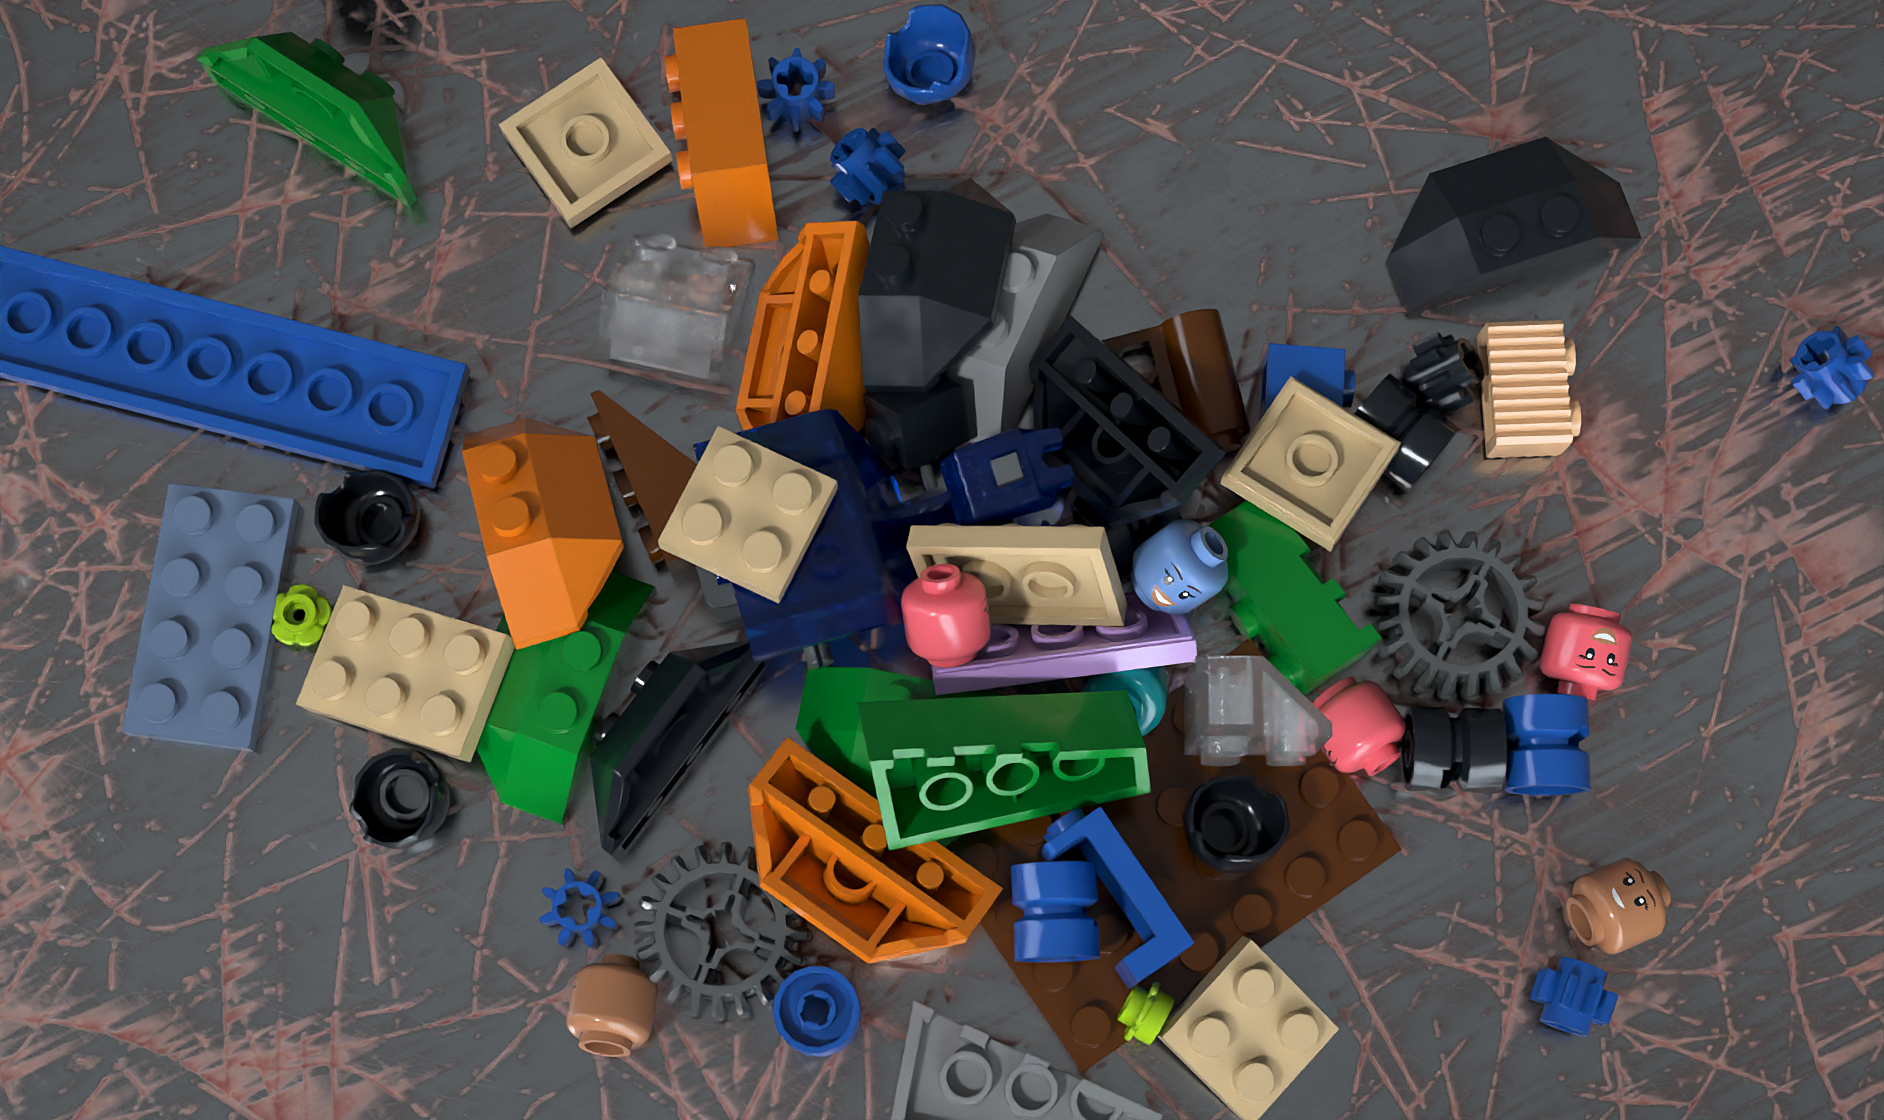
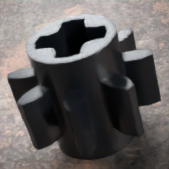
M1437 332L1412 345L1417 357L1411 359L1410 363L1405 366L1404 375L1407 386L1417 395L1416 401L1420 405L1428 407L1433 404L1437 411L1446 408L1451 413L1476 401L1471 388L1483 380L1484 369L1476 349L1468 340L1460 338L1455 341L1453 335L1449 334L1442 337Z

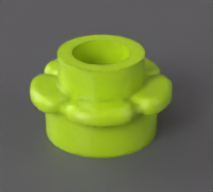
M306 584L293 585L289 588V592L286 594L279 593L276 597L271 627L272 633L279 641L286 645L294 643L301 646L313 645L323 637L332 614L331 604L326 597H320L318 591L313 586ZM298 610L305 611V618L302 621L294 619V614Z
M1158 981L1152 982L1147 990L1135 985L1128 995L1117 1017L1118 1021L1127 1025L1124 1034L1125 1040L1130 1041L1132 1037H1135L1143 1043L1151 1045L1160 1032L1172 1009L1175 998L1160 991V983Z

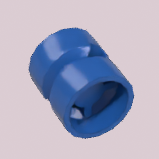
M1529 694L1504 699L1502 703L1507 739L1514 742V749L1507 753L1504 791L1511 794L1530 796L1574 795L1591 791L1590 754L1579 748V742L1589 736L1588 699L1567 694Z
M1051 861L1011 866L1012 905L1024 911V916L1013 923L1014 961L1036 963L1099 959L1098 921L1087 916V909L1098 901L1096 863Z
M809 966L793 972L781 983L774 997L773 1018L778 1033L792 1048L807 1056L826 1057L841 1052L854 1040L861 1026L862 1008L855 988L843 974L829 967Z

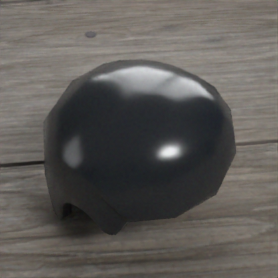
M383 470L366 471L359 474L347 472L340 486L331 493L321 492L315 504L314 525L324 542L331 550L356 564L376 565L398 555L416 535L420 521L419 503L403 479Z
M392 748L372 756L356 775L349 811L365 833L363 839L366 842L392 849H403L428 840L444 823L450 806L449 788L446 778L439 767L425 753L408 748Z
M1251 775L1233 776L1231 778L1224 776L1210 779L1194 790L1182 815L1183 828L1192 853L1210 868L1223 873L1246 874L1271 860L1282 848L1291 827L1287 803L1284 797L1279 793H1268L1257 784Z

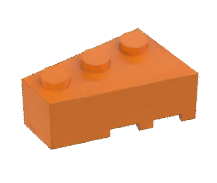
M746 18L672 28L676 54L664 55L669 92L680 91L682 102L670 103L675 140L686 139L688 148L686 151L676 152L681 189L694 188L705 250L777 241L779 238Z

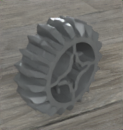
M1447 530L1440 532L1437 536L1436 549L1425 537H1421L1413 543V554L1415 557L1404 551H1399L1392 559L1397 572L1385 570L1378 578V583L1388 593L1374 595L1370 603L1371 608L1389 615L1374 620L1371 624L1379 635L1390 634L1391 640L1384 643L1378 649L1379 656L1381 658H1389L1398 653L1403 661L1395 667L1393 675L1397 679H1401L1411 669L1418 673L1419 677L1415 681L1413 688L1414 692L1418 694H1423L1432 681L1437 682V696L1440 702H1448L1452 698L1456 685H1458L1461 697L1465 703H1472L1478 699L1479 684L1490 696L1493 697L1503 690L1501 676L1508 681L1516 682L1524 675L1518 661L1530 663L1538 655V650L1526 639H1539L1545 633L1544 625L1528 618V616L1540 613L1545 608V601L1543 599L1526 598L1525 593L1537 584L1536 576L1526 575L1518 580L1513 572L1522 562L1521 555L1514 554L1505 563L1496 558L1501 550L1500 540L1493 539L1483 551L1477 550L1478 538L1475 531H1468L1463 536L1459 548L1456 546L1453 535ZM1441 570H1458L1469 573L1459 588L1454 590H1446L1436 585L1428 589L1416 582L1430 573ZM1487 585L1497 595L1503 607L1505 629L1500 627L1501 619L1491 614L1485 606L1484 593ZM1469 594L1463 606V609L1468 614L1463 619H1470V622L1467 621L1446 640V636L1452 626L1447 619L1452 614H1445L1444 611H1450ZM1409 604L1416 607L1415 614L1426 620L1431 628L1432 637L1427 649L1417 639L1411 627L1408 612ZM1458 643H1470L1479 648L1487 644L1498 650L1493 658L1477 664L1461 665L1446 661L1450 652Z
M731 842L721 843L719 862L711 863L710 854L705 845H698L695 847L698 867L689 870L686 862L679 855L674 856L670 860L672 867L680 875L673 884L660 873L653 875L651 878L652 883L665 893L660 902L649 896L640 897L638 905L656 915L654 922L639 921L633 925V931L637 935L654 937L653 944L641 946L635 951L636 957L640 961H650L659 958L661 964L648 972V978L657 984L669 976L672 978L673 982L666 989L663 996L667 1003L674 1004L685 991L691 993L686 1006V1013L688 1015L697 1017L702 1010L705 999L712 1000V1019L724 1021L726 1001L735 1000L739 1016L745 1019L751 1016V1007L747 996L756 993L765 1007L770 1008L773 1006L774 997L765 986L773 979L781 985L789 977L788 974L781 970L785 961L795 966H805L807 957L799 951L791 950L790 945L791 941L805 942L811 940L812 931L803 926L792 927L791 919L802 916L760 887L758 871L755 870L757 864L755 847L749 846L743 854L741 863L738 864L733 863L734 848ZM716 879H732L729 888L724 890L721 899L712 908L701 910L679 905L690 891L703 883ZM751 885L760 890L773 906L777 922L776 940L761 935L760 932L752 930L745 924L746 897ZM731 910L733 914L731 924L744 938L753 940L754 943L737 939L735 943L730 945L725 940L726 948H717L715 951L713 949L715 939L702 925L692 921L698 920L709 924L711 920L716 918L720 922V915H729ZM671 923L693 932L700 939L701 951L697 961L699 967L694 979L681 969L674 957L670 943ZM743 952L767 958L765 964L751 977L731 985H714L717 974L721 973L727 959L734 954Z

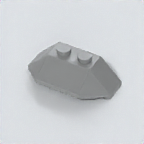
M1047 213L1016 223L994 326L961 360L942 373L962 386L970 436L969 443L1002 454L1004 453L1035 386L1031 382L1030 363L1063 325L1104 236L1100 228Z

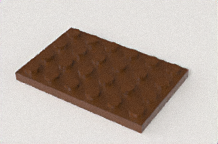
M1252 639L1247 640L1168 694L1166 711L1160 723L1147 735L1142 736L1147 754L1150 793L1081 808L1086 816L1097 808H1102L1194 941V944L1137 984L1147 990L1152 982L1158 981L1160 983L1159 990L1175 998L1171 1011L1183 1002L1242 936L1251 939L1261 949L1402 850L1348 773L1341 772L1334 767L1311 735L1309 730L1310 720L1289 691L1283 692L1264 664L1266 659ZM1251 775L1265 791L1270 794L1279 793L1284 797L1287 803L1291 827L1278 853L1257 869L1246 874L1218 872L1204 864L1192 853L1183 828L1182 815L1194 790L1210 779L1224 776L1231 778L1233 776ZM1072 810L961 835L945 846V848L1003 888L979 922L980 927L1082 1074L1128 1042L1124 1039L1127 1025L1118 1021L1117 1017L1134 987L1128 990L1114 967L1123 958L1144 945V942L1097 875L1098 901L1087 909V916L1098 921L1100 958L1071 962L1031 963L1014 961L1013 923L1024 916V911L1012 905L1011 866L1041 862L1039 857L1043 846L1047 843L1044 839V836L1048 833L1046 829ZM1079 850L1071 852L1060 860L1088 862Z

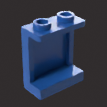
M1077 807L1046 829L1048 833L1044 836V839L1047 843L1043 846L1039 857L1041 862L1060 861L1075 850L1081 851L1088 862L1096 863L1098 877L1144 942V945L1123 958L1114 967L1128 990L1194 944L1188 932L1101 807L1087 816L1080 807Z

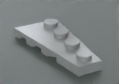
M913 1000L891 1120H1162V1114L1086 1079L1080 1080L1050 1066V1063L1027 1052L1024 1054L989 1038L990 1035L966 1024L963 1026L935 1013L934 1009Z

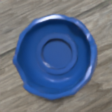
M943 4L918 5L911 8L904 27L898 32H889L887 34L883 72L895 94L919 105L934 104L957 95L970 81L976 58V48L972 34L962 15Z

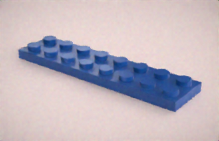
M0 246L1 378L364 471L383 470L406 482L435 489L470 375V369L467 364Z

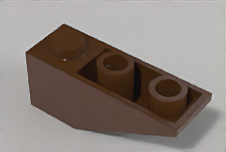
M600 390L590 393L598 412L588 416L587 419L602 452L614 447L623 468L613 472L612 475L627 508L638 503L642 508L649 525L639 528L637 531L652 564L665 560L672 577L695 567V564L660 549L658 539L697 464Z

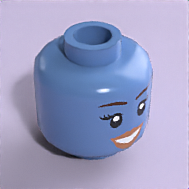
M1189 519L1171 521L1143 541L1133 553V571L1131 572L1133 588L1144 604L1153 610L1163 611L1175 616L1187 614L1220 592L1228 580L1227 546L1220 534L1211 527H1203Z

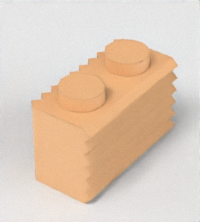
M1562 320L1486 322L1478 334V355L1484 369V378L1480 381L1487 458L1543 457L1547 455L1554 457L1561 455L1570 446L1573 437L1579 436L1581 429L1580 404L1578 399H1570L1568 394L1569 384L1567 382V377L1572 376L1575 372L1576 350L1573 339L1565 338Z

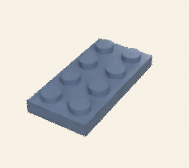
M169 483L122 726L123 733L128 736L255 752L276 638L271 630L277 595L284 593L300 505L294 498Z

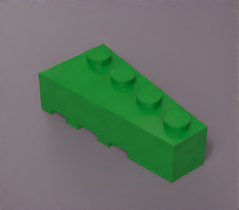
M1127 690L857 702L889 851L1074 810L1077 807L1083 808L1151 792L1146 747Z

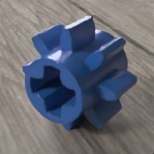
M799 48L794 49L792 57L785 58L780 62L770 57L768 63L772 80L763 79L757 81L759 97L772 99L766 107L768 119L773 121L782 116L791 122L793 131H798L801 122L808 121L812 117L822 123L825 117L821 100L835 98L834 83L820 81L826 74L825 60L821 58L812 64L809 60L802 57ZM792 85H804L801 89V95H789L792 91Z
M864 128L854 129L847 133L832 150L830 161L833 163L832 167L838 173L830 180V183L848 202L856 199L861 205L865 204L867 200L872 204H880L884 190L904 182L905 171L903 169L905 166L898 159L903 156L906 150L888 130L880 134L875 128H871L869 132Z
M1835 326L1831 332H1816L1802 341L1796 351V355L1790 359L1791 364L1800 373L1794 377L1791 383L1806 400L1814 397L1824 409H1829L1832 403L1845 404L1854 401L1864 391L1868 379L1874 377V373L1865 363L1873 353L1858 335L1848 338L1839 326Z
M570 868L564 869L566 884L557 891L548 887H543L542 893L552 900V912L542 915L539 918L540 923L549 926L559 923L563 929L558 936V944L567 947L572 942L576 934L583 936L584 942L588 947L595 949L597 948L596 932L603 926L613 930H618L619 928L618 923L608 916V906L618 903L622 899L621 895L618 892L610 891L601 894L598 891L603 881V874L598 870H594L587 882L578 881L576 874ZM581 893L589 901H596V906L587 911L588 922L583 925L573 917L566 916L565 911L574 907L573 896Z
M1560 957L1556 971L1546 967L1544 970L1539 969L1529 999L1545 1004L1540 1017L1541 1022L1574 1035L1588 1037L1592 1023L1600 1026L1610 1024L1619 995L1604 990L1608 976L1606 971L1576 959Z

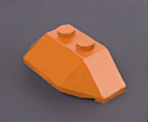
M858 221L806 223L797 236L799 242L782 258L761 289L735 409L748 440L812 469H816L864 428L867 416L863 393L866 390L863 386L858 294L870 243L865 226Z
M523 418L465 435L462 454L483 545L516 650L580 631L589 615L587 610L602 590L624 548L595 436L529 418Z
M786 737L749 784L748 797L760 887L868 964L965 943L1003 890L998 884L936 841L889 851L878 800L788 737Z

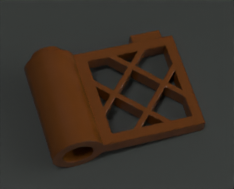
M1199 309L1185 312L1167 319L1158 326L1101 340L1120 357L1126 351L1150 345L1155 367L1147 380L1155 386L1159 379L1162 393L1218 442L1225 453L1235 451L1242 446L1240 438L1249 434L1251 429L1222 319L1217 309Z

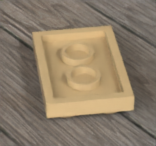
M943 523L937 526L911 525L906 547L918 578L924 569L937 564H952L957 566L960 571L975 575L986 588L991 624L1124 626L1127 602L1104 527H1088L1081 524H1070L1065 527L1022 526L1019 524L960 526L953 523Z
M343 585L296 705L311 712L471 762L515 645L512 637L507 634Z

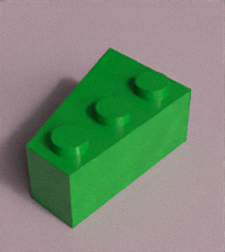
M1248 500L1207 525L1220 534L1228 549V557L1226 559L1228 564V580L1222 589L1233 603V605L1228 607L1229 615L1240 633L1247 640L1255 636L1269 656V658L1264 660V664L1284 693L1292 690L1300 702L1363 661L1382 639L1371 623L1359 630L1339 604V601L1346 598L1345 591L1334 578L1326 583L1306 556L1310 553L1309 547L1290 526Z

